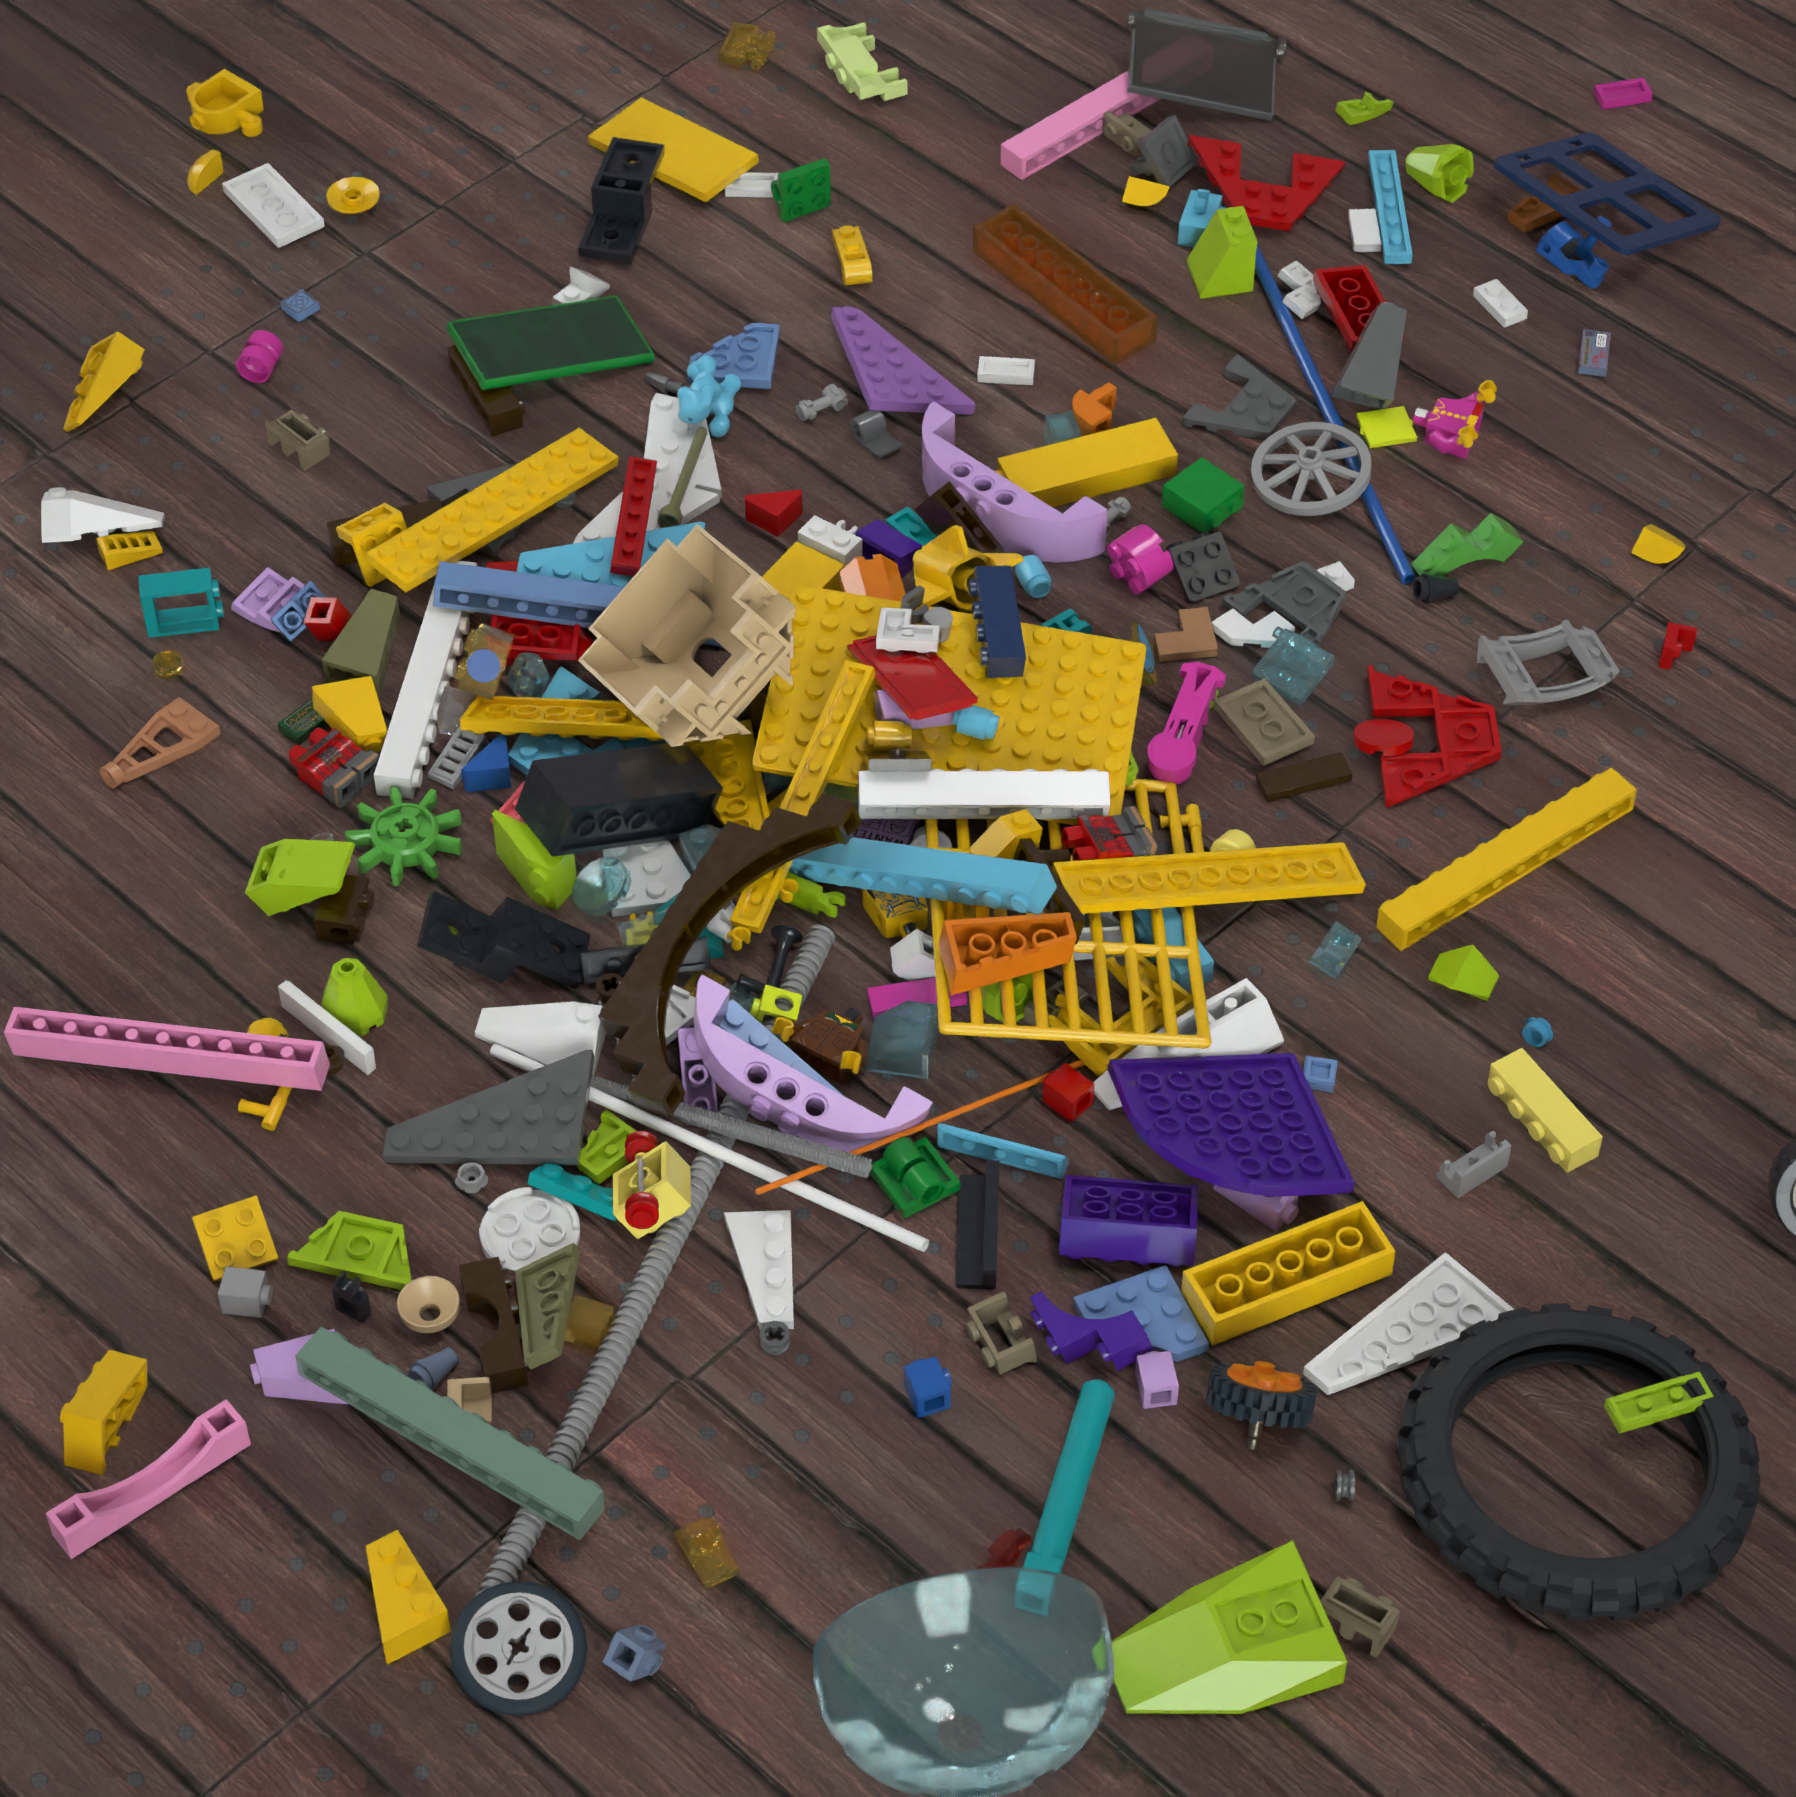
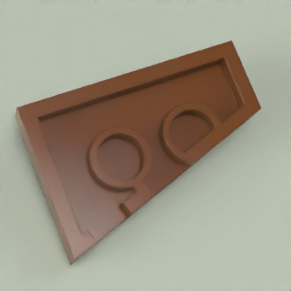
M1555 173L1549 178V183L1547 184V186L1561 195L1581 191ZM1533 195L1532 197L1524 198L1508 212V222L1525 233L1548 222H1552L1563 215Z

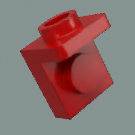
M1668 622L1659 668L1670 670L1673 658L1679 659L1681 650L1689 652L1693 650L1697 634L1696 627Z

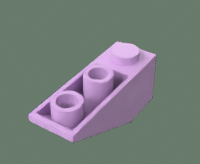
M694 1028L678 1029L682 1085L686 1091L684 1103L697 1106L698 1109L701 1107L705 1111L711 1110L717 1113L715 1080L707 1071L699 1054L694 1036Z

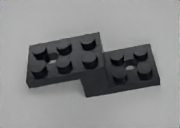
M612 138L591 187L593 214L578 247L579 256L619 263H632L652 214L651 185L665 154L664 144Z
M433 891L428 897L417 946L500 983H503L518 965H521L576 989L581 984L583 975L580 953L581 951L588 950L591 934L509 897H506L491 915H487ZM449 926L456 928L460 936L451 933ZM550 944L556 946L561 954L553 952Z

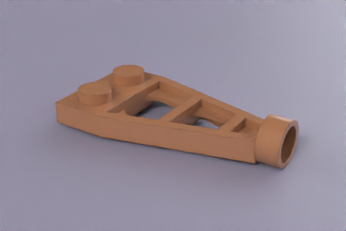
M178 697L156 712L118 756L100 768V775L109 787L116 788L123 782L127 783L200 750L221 735L220 726L181 697ZM168 728L183 740L164 748L154 741V738L161 730ZM142 747H145L155 755L140 763L132 758Z

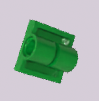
M826 158L777 175L778 179L771 182V192L779 208V217L783 222L831 206L830 163Z
M909 1137L896 1139L885 1149L883 1158L872 1163L873 1166L869 1172L903 1218L961 1190V1182L926 1137L914 1143Z

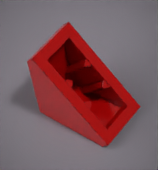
M801 489L744 495L746 520L777 537L803 514Z

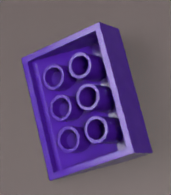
M1066 1175L1059 1255H1066L1072 1259H1083L1085 1257L1100 1258L1107 1262L1130 1260L1143 1265L1155 1262L1167 1263L1173 1267L1194 1266L1198 1185Z

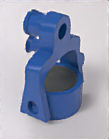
M1598 217L1601 223L1607 227H1612L1611 222L1607 218ZM1568 221L1560 222L1552 227L1541 238L1536 252L1545 257L1552 266H1557L1565 274L1576 275L1586 286L1593 289L1600 285L1604 279L1603 275L1610 268L1604 259L1597 257L1591 250L1598 239L1589 234L1584 240L1579 230L1575 229ZM1575 254L1582 260H1570L1569 258Z

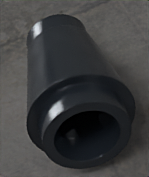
M1422 574L1413 581L1414 597L1423 603L1457 595L1459 591V583L1456 578Z

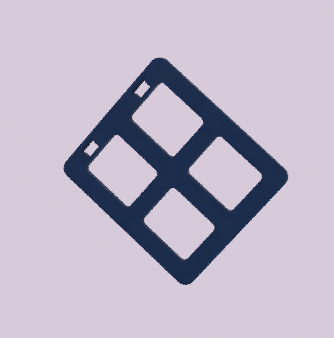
M1583 133L1496 157L1493 164L1494 168L1608 247L1623 255H1631L1718 228L1721 222V218L1717 214L1594 133ZM1592 150L1630 174L1631 177L1606 182L1568 156ZM1549 163L1587 189L1568 195H1561L1524 169ZM1646 190H1653L1691 216L1670 223L1665 222L1628 196ZM1601 203H1609L1647 230L1621 236L1582 209Z

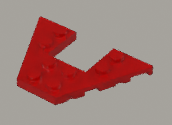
M1189 135L1187 142L1188 147L1192 146L1198 155V163L1206 169V175L1212 185L1218 187L1223 195L1222 200L1226 207L1244 206L1251 225L1290 231L1295 226L1296 221L1303 217L1306 209L1319 199L1323 190L1331 185L1332 180L1339 172L1342 173L1345 166V161L1293 153L1291 159L1290 187L1240 179V143Z
M1368 665L1367 679L1373 717L1433 716L1438 753H1403L1395 756H1383V754H1380L1379 765L1386 808L1500 760L1502 750L1494 706L1482 702H1474L1470 698L1458 694L1457 698L1438 692V688L1420 681H1410L1405 676L1399 674L1395 678L1374 671V666Z

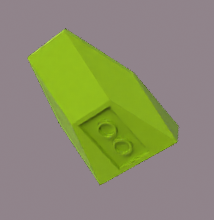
M1293 1540L1191 1587L1101 1648V1653L1126 1713L1243 1714L1343 1684L1347 1667L1346 1657Z

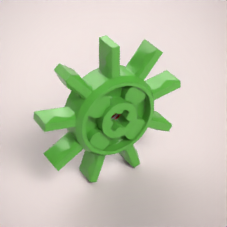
M395 786L391 787L390 791L392 806L384 809L382 812H378L362 802L357 805L359 818L369 823L371 828L345 831L346 842H353L355 847L372 846L371 850L357 859L358 870L361 874H365L380 862L391 865L390 873L393 886H399L403 878L404 867L420 864L424 871L432 879L438 877L436 861L432 856L436 851L461 855L462 853L460 838L439 834L440 832L461 826V813L459 809L434 816L432 811L438 803L436 790L430 789L419 805L403 803L402 794L398 787Z

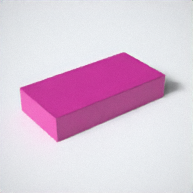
M1644 77L1595 85L1593 92L1602 110L1651 102L1653 95Z

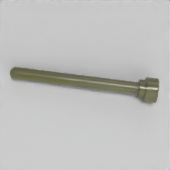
M699 427L696 430L670 503L660 510L657 522L662 528L678 526L681 523L682 513L680 506L707 436V429L705 427Z

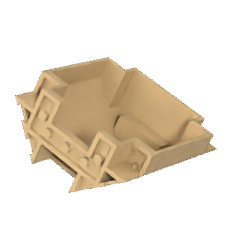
M696 524L678 546L667 538L588 628L597 639L578 661L637 717L657 732L671 747L681 746L683 742L693 740L704 742L722 739L723 735L739 733L740 735L751 734L749 730L736 720L737 717L776 673L791 686L793 685V675L790 674V661L794 655V635L791 631L792 618L795 617V605L701 526ZM710 639L716 640L732 654L713 677L694 661V656L699 646Z

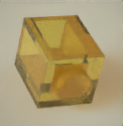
M576 1295L569 1310L565 1341L598 1351L608 1329L611 1328L612 1321L615 1319L614 1306Z

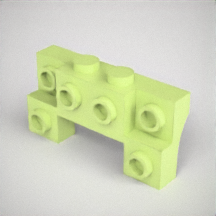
M864 22L849 27L826 25L817 28V41L827 53L825 56L826 64L830 70L832 69L835 72L838 82L843 84L849 93L855 92L860 100L880 95L883 101L908 94V81L906 79L899 80V70L897 67L878 72V64L869 53V51L875 50L874 35H866V24Z

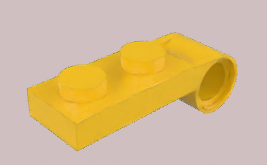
M842 226L839 229H833L832 239L841 262L844 285L871 283V262L859 227Z

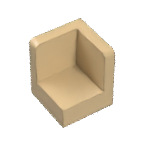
M488 1377L448 1379V1397L452 1398L465 1411L481 1415L491 1425L492 1392L490 1379Z

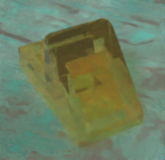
M704 1517L675 1531L677 1540L706 1589L739 1574L737 1564L722 1541L719 1523Z

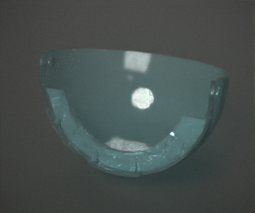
M985 1568L959 1571L917 1580L882 1592L854 1606L833 1621L817 1640L812 1658L813 1678L823 1721L830 1734H834L844 1747L846 1755L864 1772L886 1785L915 1796L918 1792L939 1797H998L1033 1785L1036 1778L1051 1769L1058 1770L1086 1744L1097 1728L1106 1709V1700L1110 1686L1113 1685L1115 1670L1106 1611L1103 1601L1097 1592L1087 1584L1070 1576L1028 1568Z

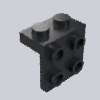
M1221 531L1211 535L1208 532H1204L1194 536L1190 542L1183 544L1182 541H1178L1166 547V550L1171 555L1174 569L1187 601L1193 603L1234 589L1240 585V578Z

